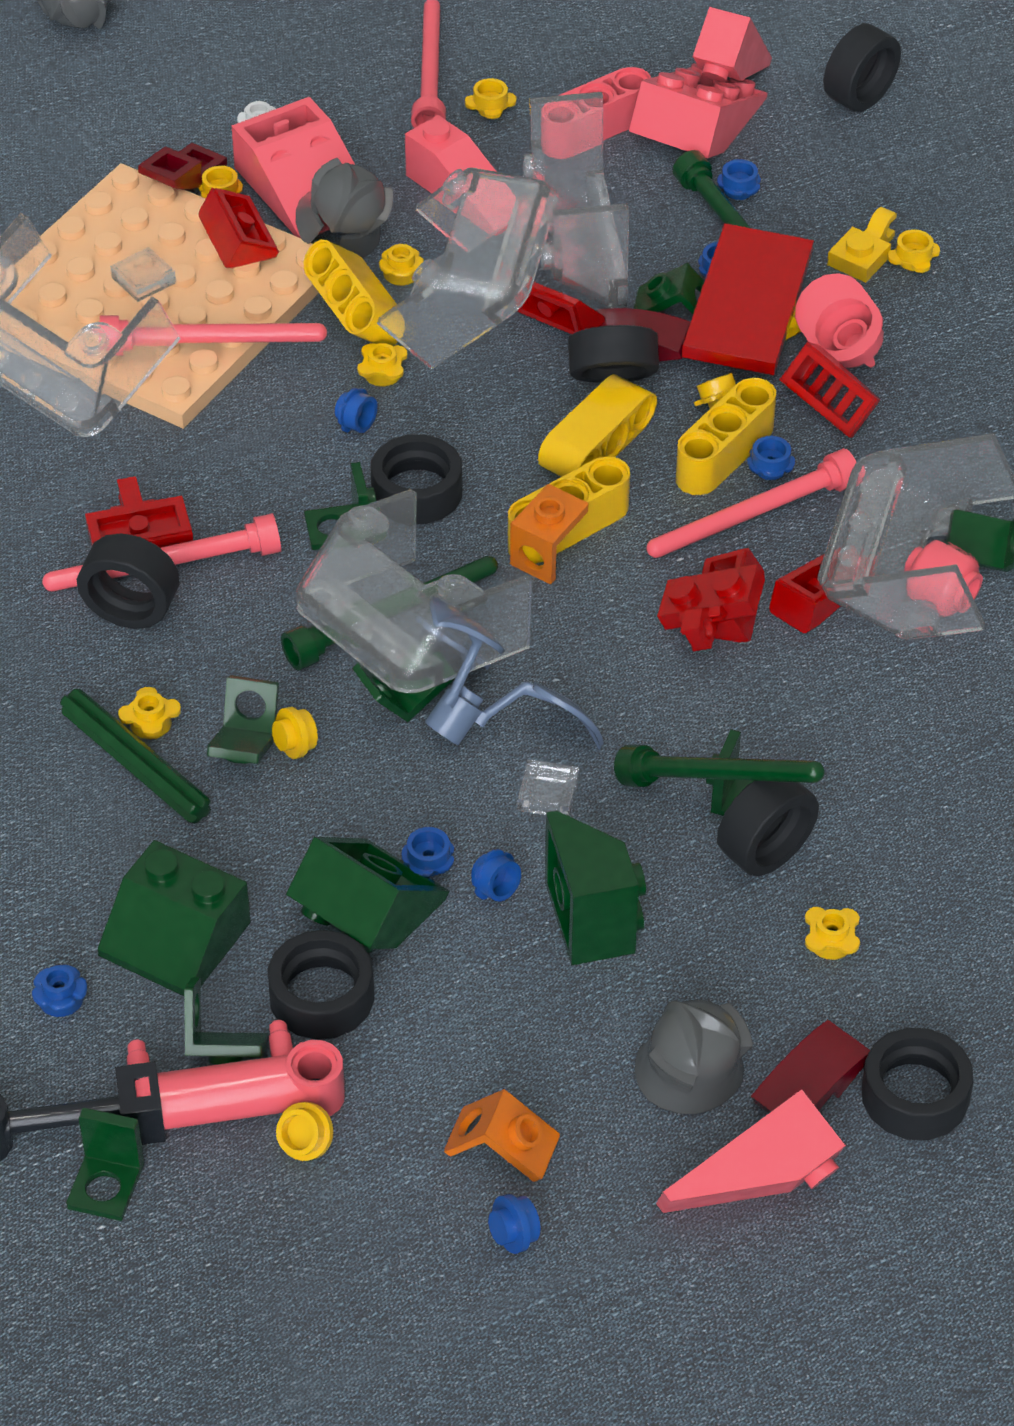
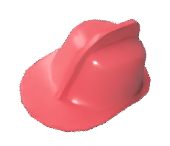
M840 273L828 274L812 281L801 292L795 309V319L808 342L820 345L845 368L859 367L863 364L870 368L874 367V356L880 350L884 336L882 329L883 317L879 308L862 285L851 276Z

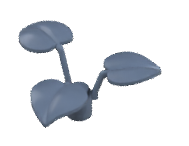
M435 596L430 601L432 619L421 615L417 619L420 625L419 637L441 639L456 649L461 665L451 688H447L425 720L428 726L459 746L475 722L484 728L492 716L519 697L529 695L559 705L574 714L587 728L598 750H600L604 741L600 731L589 716L569 698L535 681L533 684L528 681L523 682L482 711L479 706L484 699L466 687L464 683L474 661L487 670L491 666L490 661L479 651L483 642L497 650L501 655L505 649L484 627L466 617L456 607ZM448 628L457 629L467 633L472 641V644L466 641L465 639L457 636Z

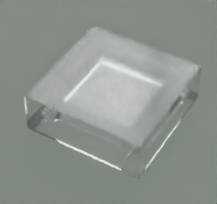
M149 247L110 266L112 279L137 302L176 283L175 270Z
M528 759L517 798V811L546 815V812L557 810L570 816L580 779V767Z

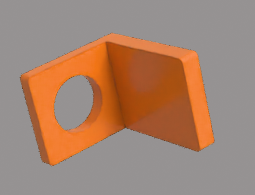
M547 484L511 522L510 564L548 584H552L556 580L557 545L586 515L589 503ZM523 546L535 549L541 555L544 565H537L530 561L524 554Z
M503 1089L462 1108L444 1152L451 1157L485 1143L535 1182L543 1178L560 1134L507 1090ZM481 1115L477 1125L465 1135L469 1125L476 1117Z

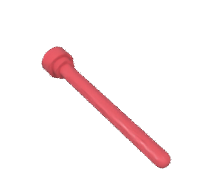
M426 0L424 3L421 97L412 105L411 124L413 128L436 115L446 120V107L438 98L440 3L438 0Z
M100 315L101 353H120V348H129V344L321 342L327 336V329L321 323L129 325L128 320H119V315Z
M843 448L826 455L823 462L818 464L817 470L651 539L646 546L647 553L653 558L662 557L823 488L829 491L835 489L841 492L859 484L860 470L858 464L849 450Z
M271 513L253 517V523L244 524V530L166 546L161 549L177 565L249 549L250 553L260 552L261 556L281 552V543L275 517ZM83 565L46 573L42 580L44 588L54 592L77 587L76 578ZM106 570L112 579L129 575L125 572Z

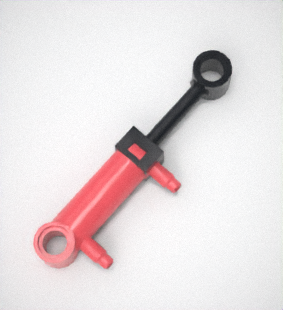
M274 1020L269 1025L270 1036L268 1040L271 1057L157 1073L156 1061L150 1062L145 1042L135 1039L127 1046V1065L115 1067L118 1096L9 1111L4 1097L0 1094V1161L6 1158L12 1149V1134L79 1125L78 1118L82 1108L137 1119L142 1145L166 1142L164 1130L279 1114L283 1113L289 1106L301 1102L315 1103L321 1106L329 1116H332L340 1110L345 1099L343 1058L340 1051L333 1044L323 1040H308L299 1043L293 1048L291 1035L288 1032L286 1022L283 1020Z

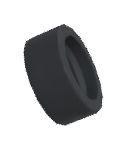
M862 23L852 28L841 38L826 65L823 78L826 94L831 99L855 112H863L875 105L891 86L898 71L901 59V46L897 39L872 24Z
M607 325L577 331L569 336L570 376L576 380L602 383L610 375L616 374L628 381H634L650 377L658 372L657 332L651 328L635 325Z
M411 434L397 437L378 448L371 459V487L373 486L375 491L377 509L391 520L405 524H428L441 520L456 510L462 499V459L456 449L443 439L426 434ZM408 470H427L444 478L438 484L424 489H409L398 486L390 481L398 473Z
M123 533L106 535L94 542L76 578L78 593L87 607L99 617L117 626L132 629L149 628L162 621L180 585L178 569L168 554L156 544L141 537ZM106 570L125 572L138 578L149 588L150 592L143 593L130 590L113 580Z
M753 781L739 793L724 813L718 827L717 844L721 851L748 875L762 876L771 873L785 864L807 840L818 819L819 803L815 795L800 782Z
M330 930L306 931L286 940L274 952L267 968L271 1011L277 1020L286 1022L288 1030L296 1035L316 1040L337 1038L356 1029L369 1016L375 1000L372 959L361 943L346 934ZM327 966L340 969L354 979V987L344 996L333 1001L311 1002L302 1000L288 990V983L297 974L315 967Z
M906 1027L887 1033L873 1044L865 1060L862 1078V1103L870 1118L890 1134L906 1140H931L947 1135L963 1121L969 1107L974 1083L972 1063L964 1049L948 1035L929 1028ZM905 1064L923 1065L936 1070L945 1077L951 1086V1091L942 1100L932 1103H912L897 1097L884 1084L883 1077L890 1069Z

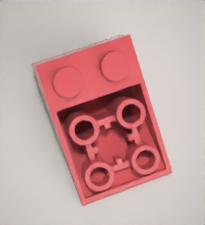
M693 63L690 68L686 69L676 68L675 72L671 73L660 72L657 77L641 81L629 132L687 152L698 150L705 158H710L726 151L766 100L768 93L755 89L756 83L746 78L742 81L730 78L726 82L712 80L702 74V70H700L697 63Z
M310 97L231 125L235 169L291 233L299 238L301 237L296 225V208L299 200L311 191L312 179L322 165L335 158H338L342 164L349 163L355 165L333 122ZM319 215L321 221H322L323 224H324V227H323L322 230L319 232V234H320V233H323V232L328 231V230H330V229H329L328 225L322 220L321 216Z

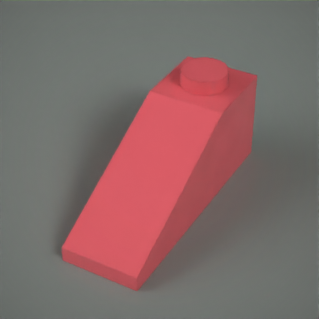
M709 7L692 56L704 76L719 82H726L728 77L742 81L770 66L772 57L750 17Z
M439 115L405 133L406 176L495 239L529 219L528 210L466 133Z
M801 1089L663 1191L656 1204L663 1213L788 1193L803 1182H806L813 1189L839 1169L834 1159L846 1145Z

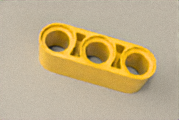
M321 239L314 242L305 254L303 262L305 274L349 333L371 343H386L394 346L404 334L406 327L405 315L363 258L328 240Z
M616 374L610 375L549 432L541 444L538 453V464L562 477L594 459L606 456L616 457L649 424L656 410L657 396Z
M761 378L743 379L678 440L676 484L678 488L691 495H704L712 492L750 456V450L753 448L756 440L772 434L776 405V389L773 384Z
M612 456L600 457L549 483L589 503L588 512L557 545L556 554L620 520L627 514L629 509L630 468L626 462ZM544 487L517 500L510 506L508 510L509 555L511 522ZM523 546L524 554L530 561L535 564L543 562L541 555L535 549Z

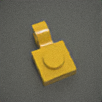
M881 206L872 215L865 231L852 226L828 252L827 265L866 283L888 260V252L891 250V243L889 242L895 236V230L888 227L896 219L897 213Z

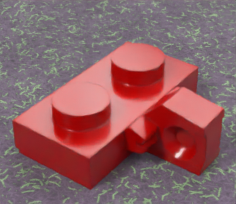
M136 476L117 480L120 505L110 507L107 510L85 514L91 546L106 535L121 533L141 537L156 544L159 548L193 541L192 528L182 495L155 501L154 499L143 501Z
M758 564L670 579L667 581L657 617L665 630L681 627V633L686 636L693 652L712 649L719 621L756 615L765 576Z

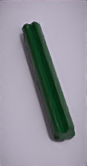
M73 689L69 695L62 697L60 701L62 714L184 819L195 824L203 817L208 816L211 811L209 797L83 690Z

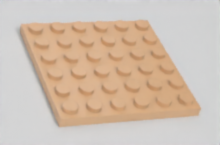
M120 163L0 272V347L184 429L270 342L129 344V348H120V353H101L100 315H119V320H128L129 325L290 323L319 293L306 276L303 263L305 254L313 243L310 242L308 244L299 237L265 224L279 250L277 257L235 268H226L198 215L206 198L186 190L172 188L138 173V170Z

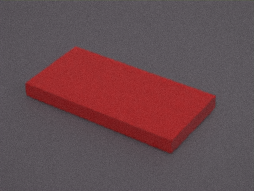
M724 223L683 343L682 357L774 375L813 253L814 240Z

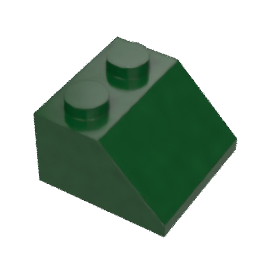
M557 810L546 812L545 884L571 966L635 954L636 932L644 929L643 911L638 899L639 896L646 895V883L641 864L639 862L631 863L625 842Z
M314 836L286 895L303 905L300 911L304 916L322 925H334L343 931L344 934L361 943L367 953H372L373 949L397 948L446 900L450 891L429 877L412 872L409 865H405L402 860L366 838Z
M153 840L123 877L97 949L98 956L184 996V988L192 977H200L202 986L251 923L247 882Z

